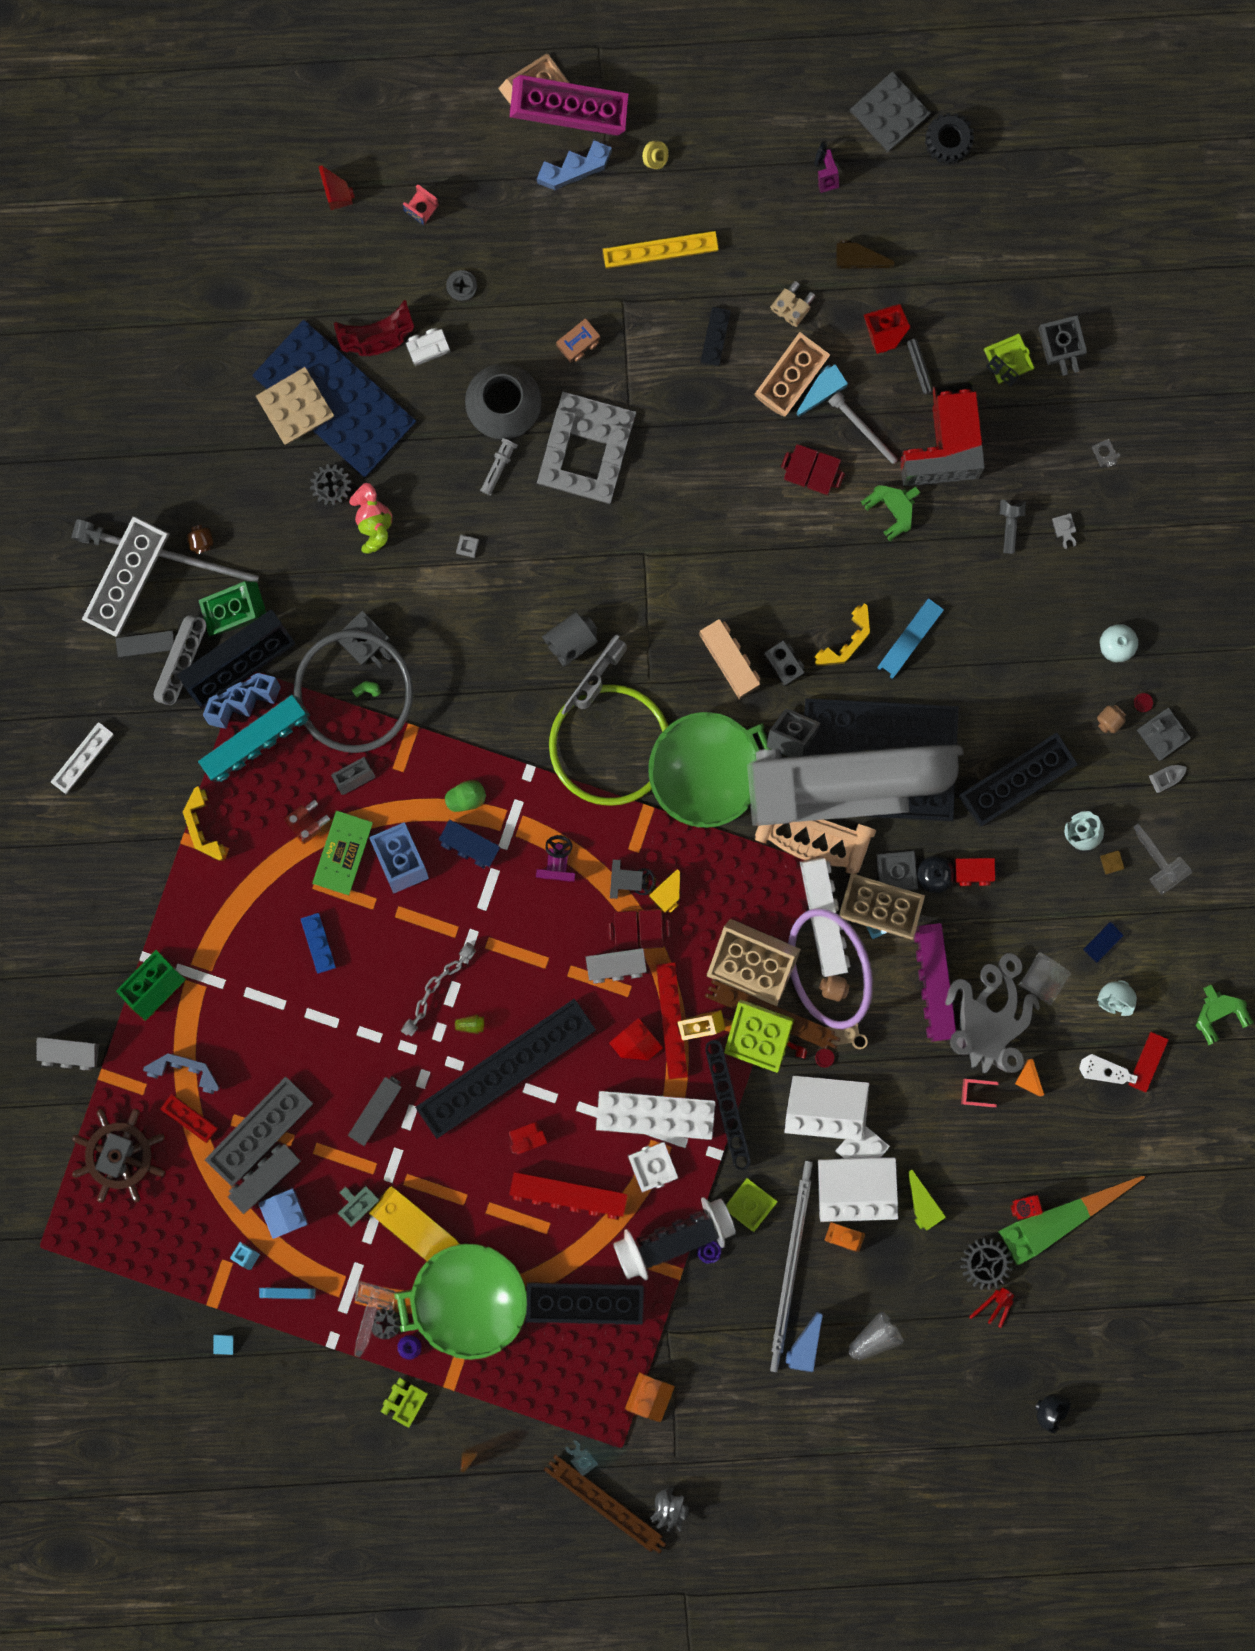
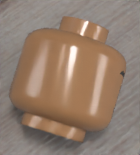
M1109 705L1098 715L1097 719L1100 723L1098 727L1104 733L1108 731L1116 733L1125 724L1126 714L1118 706Z
M832 975L821 980L819 989L822 990L824 998L839 1002L847 997L849 984H847L845 978Z

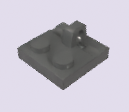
M1169 708L1137 730L1158 761L1191 739Z

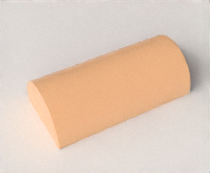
M799 332L754 395L771 410L785 417L830 354Z

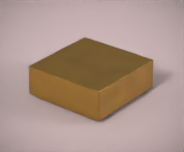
M1119 851L1100 856L1105 875L1124 869Z

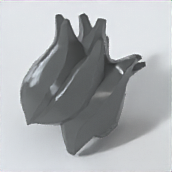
M674 1487L664 1489L655 1497L656 1512L650 1519H652V1522L656 1520L659 1522L657 1525L658 1529L668 1524L667 1531L669 1532L676 1525L677 1529L681 1532L682 1521L689 1517V1506L683 1501V1496L676 1497L672 1495Z

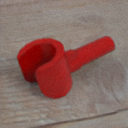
M788 1041L787 1046L796 1050L795 1056L805 1059L807 1050Z

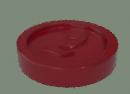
M1141 693L1134 699V707L1139 712H1147L1153 706V699L1149 694Z
M820 1049L815 1055V1061L820 1067H829L834 1062V1054L829 1049Z

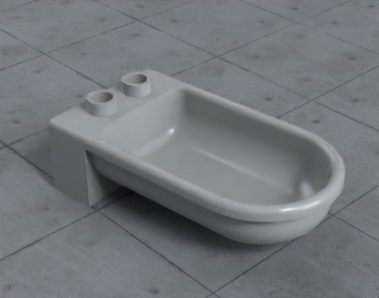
M944 745L785 759L781 758V749L757 751L756 761H752L747 765L752 826L910 812L909 797L939 794L953 785L958 776V756L963 755V748L960 745Z

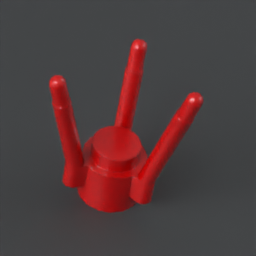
M1002 1287L1000 1291L996 1290L969 1318L973 1319L997 1298L995 1302L999 1305L988 1323L991 1324L1001 1308L1004 1307L1005 1310L998 1325L999 1328H1002L1015 1296Z

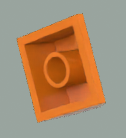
M639 1372L625 1409L645 1418L661 1422L675 1386Z

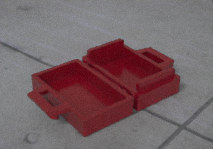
M796 444L793 453L785 454L781 468L786 470L784 481L804 488L807 484V489L829 496L832 487L840 488L845 473L839 470L841 459L822 452L818 454V451ZM790 456V463L788 467H785L788 457ZM837 473L840 474L837 484H833Z
M661 909L639 910V913L637 911L614 912V922L607 924L608 939L615 941L616 950L639 949V943L641 949L664 948V938L671 936V921L663 919ZM663 923L667 925V934H663ZM611 926H615V937H612Z

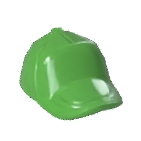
M467 780L447 792L445 803L453 812L473 810L484 803L486 798L485 790L480 782Z

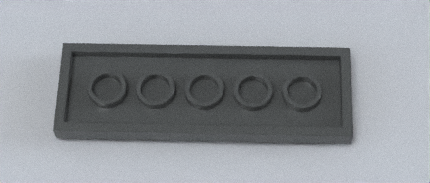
M285 1077L213 1150L205 1161L233 1187L314 1103Z

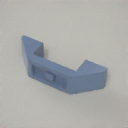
M166 1054L143 1069V1071L148 1072L147 1076L158 1079L159 1075L164 1076L167 1062H170V1066L181 1069V1066L189 1067L188 1071L199 1074L200 1071H203L199 1086L203 1087L204 1092L214 1094V1091L220 1090V1086L208 1065L191 1059Z

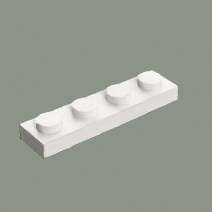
M98 722L52 779L51 783L67 794L114 734Z

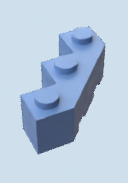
M593 141L587 158L569 151L562 168L544 161L537 177V183L557 190L569 183L586 178L588 175L598 173L605 169L611 155V147Z
M257 673L244 683L239 682L226 689L227 691L219 696L216 694L209 698L203 716L209 725L226 729L233 712L250 716L256 700L274 704L281 686L275 677Z

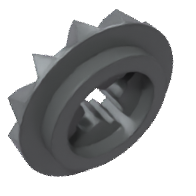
M459 270L449 276L446 287L453 299L462 301L468 300L475 294L477 282L470 272ZM463 278L464 284L470 287L464 288L462 293H460L459 287L453 285L460 284Z
M382 1308L372 1315L370 1329L376 1337L390 1339L399 1332L400 1318L392 1309ZM387 1315V1321L394 1325L387 1326L385 1332H383V1326L377 1322L383 1321Z

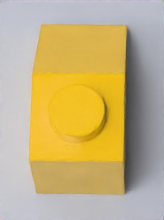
M677 869L649 895L664 913L666 911L671 913L678 906L680 871Z
M721 1010L678 1021L682 1040L714 1035L726 1029Z

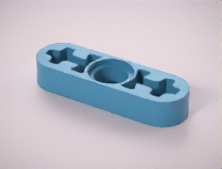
M259 1288V1298L315 1299V1289Z

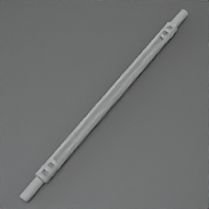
M805 1161L802 1180L799 1182L771 1350L773 1356L770 1371L778 1372L781 1353L783 1354L811 1185L810 1175L813 1162Z

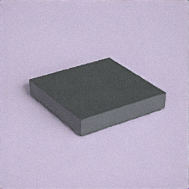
M915 851L876 854L879 882L905 890L918 889Z

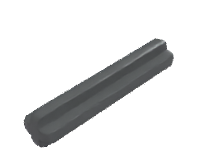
M911 339L907 342L923 393L933 392V386L917 339Z

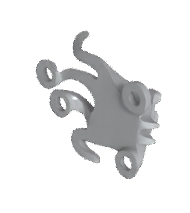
M1011 953L1005 954L1000 958L998 967L991 964L983 967L980 976L981 981L987 988L979 995L977 1000H973L970 984L962 979L953 982L947 993L945 1004L948 1006L953 1002L957 990L960 989L962 992L960 1025L951 1036V1047L960 1055L969 1054L971 1067H975L982 1060L983 1073L989 1070L991 1064L1011 1073L1017 1072L1023 1067L1024 1059L1021 1052L1015 1048L1005 1049V1046L1029 1026L1033 1006L1037 1010L1040 1009L1037 998L1033 994H1028L1024 1000L1021 1018L1019 1021L1015 1020L1017 991L1012 978L1021 973L1022 963L1016 955ZM1008 961H1011L1014 964L1015 968L1013 972H1010L1006 968V963ZM989 972L993 974V983L988 982L986 978ZM1003 979L1008 988V1002L1002 1011L995 1013L987 1007L986 998L998 988ZM1008 1056L1016 1058V1066L1011 1067L1008 1064Z

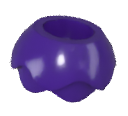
M716 1241L698 1247L697 1255L704 1263L716 1262L721 1255V1246Z
M413 1335L401 1338L398 1342V1353L400 1356L407 1360L418 1357L421 1353L420 1340Z

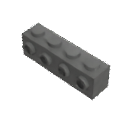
M279 1144L271 1151L273 1155L269 1159L265 1157L257 1164L259 1168L254 1173L251 1170L243 1177L245 1181L240 1186L236 1184L229 1190L231 1194L228 1198L243 1214L251 1209L301 1162L298 1156L286 1144L283 1146Z

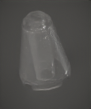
M881 1311L849 1345L850 1350L848 1352L854 1360L862 1361L903 1344L901 1333L895 1324L892 1325L889 1322L890 1317L885 1312Z

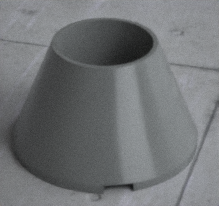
M495 364L481 370L470 382L465 397L466 411L472 424L482 434L500 440L502 438L513 439L521 436L535 424L541 410V393L534 378L524 369L512 364ZM499 383L511 384L521 394L519 405L513 411L506 414L491 411L484 402L488 390Z

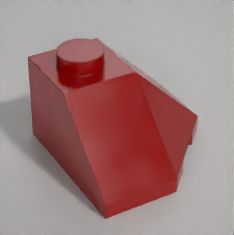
M639 1018L609 1042L621 1058L649 1060L663 1049Z

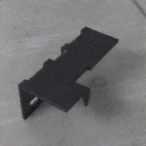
M995 355L986 367L995 375L999 374L1003 366L1007 367L1008 370L1000 379L1011 387L1020 375Z

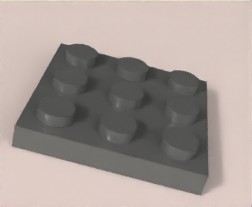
M893 72L850 109V112L887 152L893 149L931 114Z

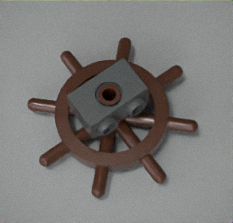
M99 1109L97 1116L102 1127L92 1135L90 1140L79 1135H73L72 1137L73 1142L86 1147V1166L73 1171L72 1176L78 1178L90 1173L97 1182L102 1184L97 1198L100 1203L105 1201L110 1188L122 1189L127 1187L133 1201L139 1202L141 1198L135 1184L142 1180L147 1172L160 1177L165 1175V1170L151 1165V1146L164 1141L165 1135L158 1134L147 1139L135 1127L140 1114L138 1109L132 1111L127 1124H109L104 1110ZM113 1131H124L121 1137L114 1134ZM106 1135L105 1145L99 1144V1140ZM131 1135H133L139 1141V1143L132 1146L133 1141L129 1140ZM98 1151L101 1155L99 1160L95 1162L94 1152ZM143 1151V1161L131 1157L132 1154ZM126 1163L140 1169L135 1175L131 1176ZM100 1171L106 1173L107 1176L105 1177L104 1175H102ZM120 1175L124 1177L123 1181L113 1180L114 1177L119 1178Z

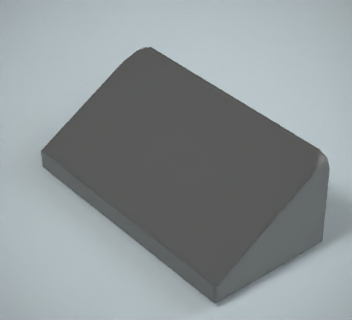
M365 757L331 775L342 795L375 778Z

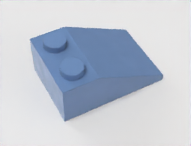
M405 822L369 837L393 894L429 879Z
M816 1312L793 1344L791 1351H787L786 1363H789V1368L813 1372L822 1313Z

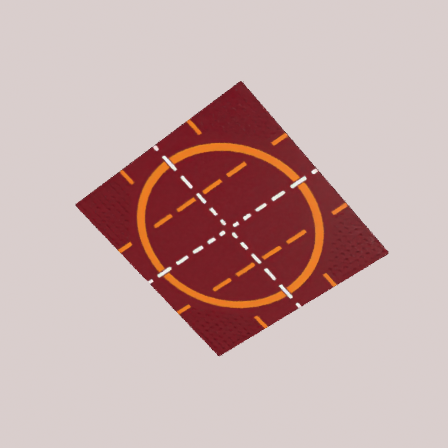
M256 671L255 673L244 679L241 683H244L245 681L251 679V676L260 672ZM277 679L281 688L274 704L256 700L250 716L233 712L227 728H220L213 750L288 697L294 695V684ZM302 687L303 705L310 714L308 718L318 731L338 743L362 745L373 742L387 734L398 721L397 719ZM406 722L398 734L389 742L376 749L360 753L343 752L330 748L317 740L307 730L305 725L295 726L291 729L293 731L285 738L279 737L276 739L277 743L269 749H262L260 756L253 760L248 759L245 761L246 765L238 771L232 770L226 780L222 782L211 781L205 773L200 788L205 790L208 800L205 801L206 806L192 810V813L196 812L199 824L196 825L198 831H202L205 842H202L203 845L218 841L219 845L223 844L226 855L223 856V861H219L195 849L186 825L136 968L137 970L157 950L186 980L146 1021L133 1011L126 1002L124 1003L78 1134L90 1140L92 1135L102 1127L97 1116L99 1109L104 1110L109 1124H127L132 1111L138 1109L140 1114L135 1127L147 1139L158 1134L165 1135L164 1141L151 1146V1165L165 1170V1175L160 1177L147 1172L143 1179L135 1184L141 1198L139 1202L133 1201L127 1187L122 1189L110 1188L105 1201L100 1203L97 1198L102 1184L97 1182L90 1173L78 1178L72 1176L73 1171L86 1166V1147L75 1143L40 1247L600 1442L622 1448L634 1413L628 1411L625 1407L639 1372L648 1375L689 1252L649 1269L645 1268L648 1280H645L640 1275L628 1279L616 1254L614 1243L624 1239L626 1229L635 1241L637 1240L636 1237L642 1234L650 1235L654 1233L656 1228L665 1226V1228L669 1227L675 1220H685L690 1218L689 1215L694 1212H703L701 1198L708 1199L727 1143L705 1046L709 1041L716 1040L721 1043L723 1051H725L736 1012L732 1008L705 997L706 993L714 995V992L708 990L709 986L717 988V985L711 983L712 978L708 977L707 973L723 928L730 919L788 943L794 923L805 913L808 906L800 862L806 860L713 827H695L684 824L670 816L666 811L637 801L621 805H600L588 802L572 793L555 773ZM365 757L375 778L342 795L331 775ZM570 779L578 788L591 795L604 798L622 797ZM467 780L480 782L486 794L485 801L480 807L461 812H453L447 807L445 796L448 791ZM316 800L319 804L293 826L287 822L290 816L301 808L306 807L312 801ZM336 811L373 822L369 837L405 822L429 877L427 880L393 894L368 837L349 896L312 884ZM325 815L330 818V821L305 841L301 840L299 834ZM449 819L501 847L490 868L486 866L483 869L474 864L476 860L470 857L466 860L457 855L459 851L453 848L449 851L440 846L442 842L439 841V838ZM562 835L571 840L572 852L567 858L566 873H575V882L536 878L537 869L547 870L549 854L546 852L545 846L546 841L550 837ZM562 839L552 840V842H554V843H557V842H561V843H563V844L568 843V842H566L565 840H562ZM613 860H621L620 870L638 871L642 868L650 869L656 877L654 890L678 869L680 871L678 906L671 913L669 911L664 913L662 910L663 919L671 921V936L664 938V948L643 949L646 973H643V977L632 978L631 975L624 976V980L619 981L606 978L604 983L594 984L593 980L589 981L586 963L587 956L629 951L616 950L615 941L608 939L607 924L614 922V912L637 911L639 913V910L661 909L649 895H639L634 890L618 889L617 899H610ZM650 874L649 877H648V880H649V884H648V886H647V887H648V890H649V889L651 888V886H652V876H651V874ZM641 888V891H639V892H641V893H646V892L643 890V888ZM317 913L320 914L336 966L335 969L317 974L301 922V918ZM663 923V934H667L666 923ZM611 926L612 937H615V926ZM467 942L472 944L476 950L474 955L470 959L466 958L463 961L462 968L451 975L446 974L440 980V985L437 989L429 994L426 1000V1015L416 1023L418 1028L415 1033L410 1036L401 1032L402 1027L409 1019L415 1020L417 1003L419 1000H423L426 994L425 986L434 976H440L444 972L446 965L459 961L462 958L459 952ZM457 963L447 968L450 970L449 972L458 968L456 967ZM675 963L681 1020L719 1010L722 1012L726 1029L714 1035L684 1040L688 1078L670 1080L668 1078L656 964ZM436 979L432 981L428 989L431 988L432 990L437 984L435 983ZM575 998L596 1031L436 1139L415 1107ZM420 1003L418 1014L422 1013L423 1015L425 1004L421 1005ZM639 1018L663 1049L649 1060L621 1058L609 1042ZM712 1043L709 1045L708 1051L713 1055L717 1054L719 1046ZM166 1054L180 1056L207 1064L220 1086V1090L214 1091V1094L204 1092L203 1087L199 1086L203 1071H200L199 1074L188 1071L189 1067L181 1066V1069L170 1066V1062H167L164 1076L159 1075L158 1079L147 1076L148 1072L143 1071V1069ZM724 1054L737 1108H739L753 1064ZM716 1062L713 1065V1070L716 1073H721L724 1070V1066L722 1063ZM392 1076L400 1081L399 1085L402 1089L367 1144L363 1146L349 1137L348 1134L384 1078ZM287 1077L314 1104L246 1174L251 1170L254 1173L259 1168L257 1164L265 1157L269 1159L273 1155L271 1151L279 1144L281 1146L286 1144L298 1156L301 1162L251 1209L243 1214L228 1198L231 1194L229 1190L232 1186L205 1159ZM720 1081L717 1087L719 1091L726 1092L729 1085L726 1081ZM599 1091L715 1101L712 1140L596 1130ZM171 1094L218 1127L208 1143L202 1141L160 1109ZM724 1100L722 1103L723 1109L730 1111L733 1108V1102L731 1100ZM731 1118L727 1121V1127L729 1129L732 1128V1125L735 1120L734 1118ZM537 1122L540 1131H543L547 1144L518 1155L516 1152L513 1153L511 1149L513 1142L509 1132ZM113 1131V1133L122 1137L124 1131ZM106 1135L99 1140V1144L105 1145ZM131 1135L129 1140L133 1141L132 1146L139 1143V1141L133 1135ZM664 1142L678 1178L664 1183V1186L660 1188L654 1187L642 1192L628 1156L642 1151V1148L647 1146L653 1147ZM98 1151L94 1152L95 1162L99 1160L101 1155ZM138 1151L132 1154L131 1157L143 1161V1151ZM126 1163L131 1176L135 1175L140 1169ZM100 1171L102 1175H104L105 1177L107 1176L106 1173ZM517 1172L628 1194L624 1216L619 1217V1220L608 1218V1214L600 1213V1216L589 1215L588 1210L582 1209L581 1213L570 1211L568 1206H562V1209L551 1207V1203L544 1202L543 1205L533 1204L532 1199L525 1198L524 1202L513 1200V1196L509 1195L513 1174ZM120 1175L119 1178L114 1177L113 1180L123 1181L124 1177ZM243 1177L236 1184L240 1186L245 1181ZM367 1186L380 1199L390 1187H393L456 1239L459 1244L482 1245L504 1255L521 1275L526 1293L527 1282L643 1285V1325L526 1322L525 1316L523 1325L512 1342L501 1351L480 1359H460L447 1353H442L430 1344L424 1335L420 1333L419 1329L401 1332L399 1329V1332L394 1337L380 1339L370 1329L372 1315L379 1309L388 1308L395 1311L400 1318L398 1302L395 1299L394 1293L412 1290L419 1271L427 1261L370 1215L371 1209L351 1227L338 1214L349 1203L340 1194V1191L346 1187L356 1196ZM294 1188L309 1224L273 1239L258 1203ZM239 1242L260 1254L251 1270L242 1267L230 1259ZM259 1288L315 1289V1299L259 1298ZM405 1298L408 1320L411 1323L414 1320L410 1298ZM387 1315L383 1321L377 1322L383 1326V1332H385L387 1326L394 1325L387 1321ZM407 1335H413L421 1342V1353L412 1360H407L398 1353V1342Z

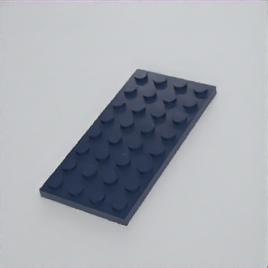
M303 319L252 376L268 389L305 367L334 415V418L312 431L366 478L411 429L416 421Z

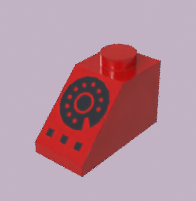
M1030 1195L1013 1200V1205L1010 1206L1013 1217L1016 1216L1018 1220L1043 1214L1038 1195Z

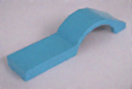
M928 598L877 668L879 670L884 668L891 673L890 678L893 679L944 609Z

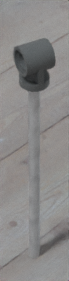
M76 520L71 536L73 540L88 544L90 540H94V545L98 546L101 541L119 545L122 538L104 534V527L99 526L98 529H94V524L83 520ZM163 549L159 554L163 558L258 583V575Z

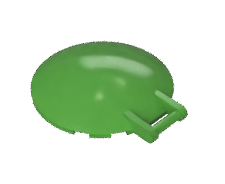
M700 712L686 715L670 724L656 740L649 760L650 785L661 807L676 820L695 827H716L729 823L739 817L751 804L747 765L752 761H756V752L759 751L752 734L757 733L764 750H772L767 747L768 739L763 730L765 729L763 723L745 729L725 715Z
M459 1244L438 1252L421 1268L412 1290L394 1293L395 1299L398 1302L401 1319L400 1331L419 1329L420 1333L437 1350L460 1359H480L501 1351L516 1337L526 1316L527 1293L523 1279L516 1267L496 1250L477 1244ZM405 1298H410L414 1320L411 1323L408 1320Z

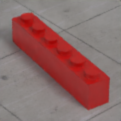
M517 1172L513 1174L509 1194L513 1196V1200L524 1202V1199L527 1198L532 1199L533 1204L543 1205L544 1202L551 1203V1207L562 1209V1206H568L570 1211L581 1213L582 1209L588 1210L589 1215L600 1216V1213L608 1214V1218L619 1220V1217L624 1216L628 1196L625 1193Z

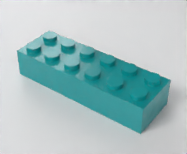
M291 695L200 759L198 763L211 781L222 782L230 776L229 773L232 770L238 771L246 765L245 761L248 759L253 760L260 756L262 749H269L277 743L276 739L279 737L285 738L291 734L293 727H300L308 722L307 718L310 714L298 696Z

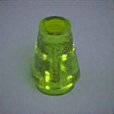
M475 1015L456 1019L455 1029L456 1031L479 1034V1032L484 1031V1018Z

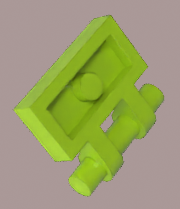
M399 1378L397 1383L393 1384L392 1392L388 1399L384 1400L381 1412L388 1415L390 1409L394 1410L395 1414L392 1419L409 1428L428 1393L412 1384L408 1391L403 1389L406 1381ZM401 1394L404 1398L398 1406L394 1402L398 1395Z

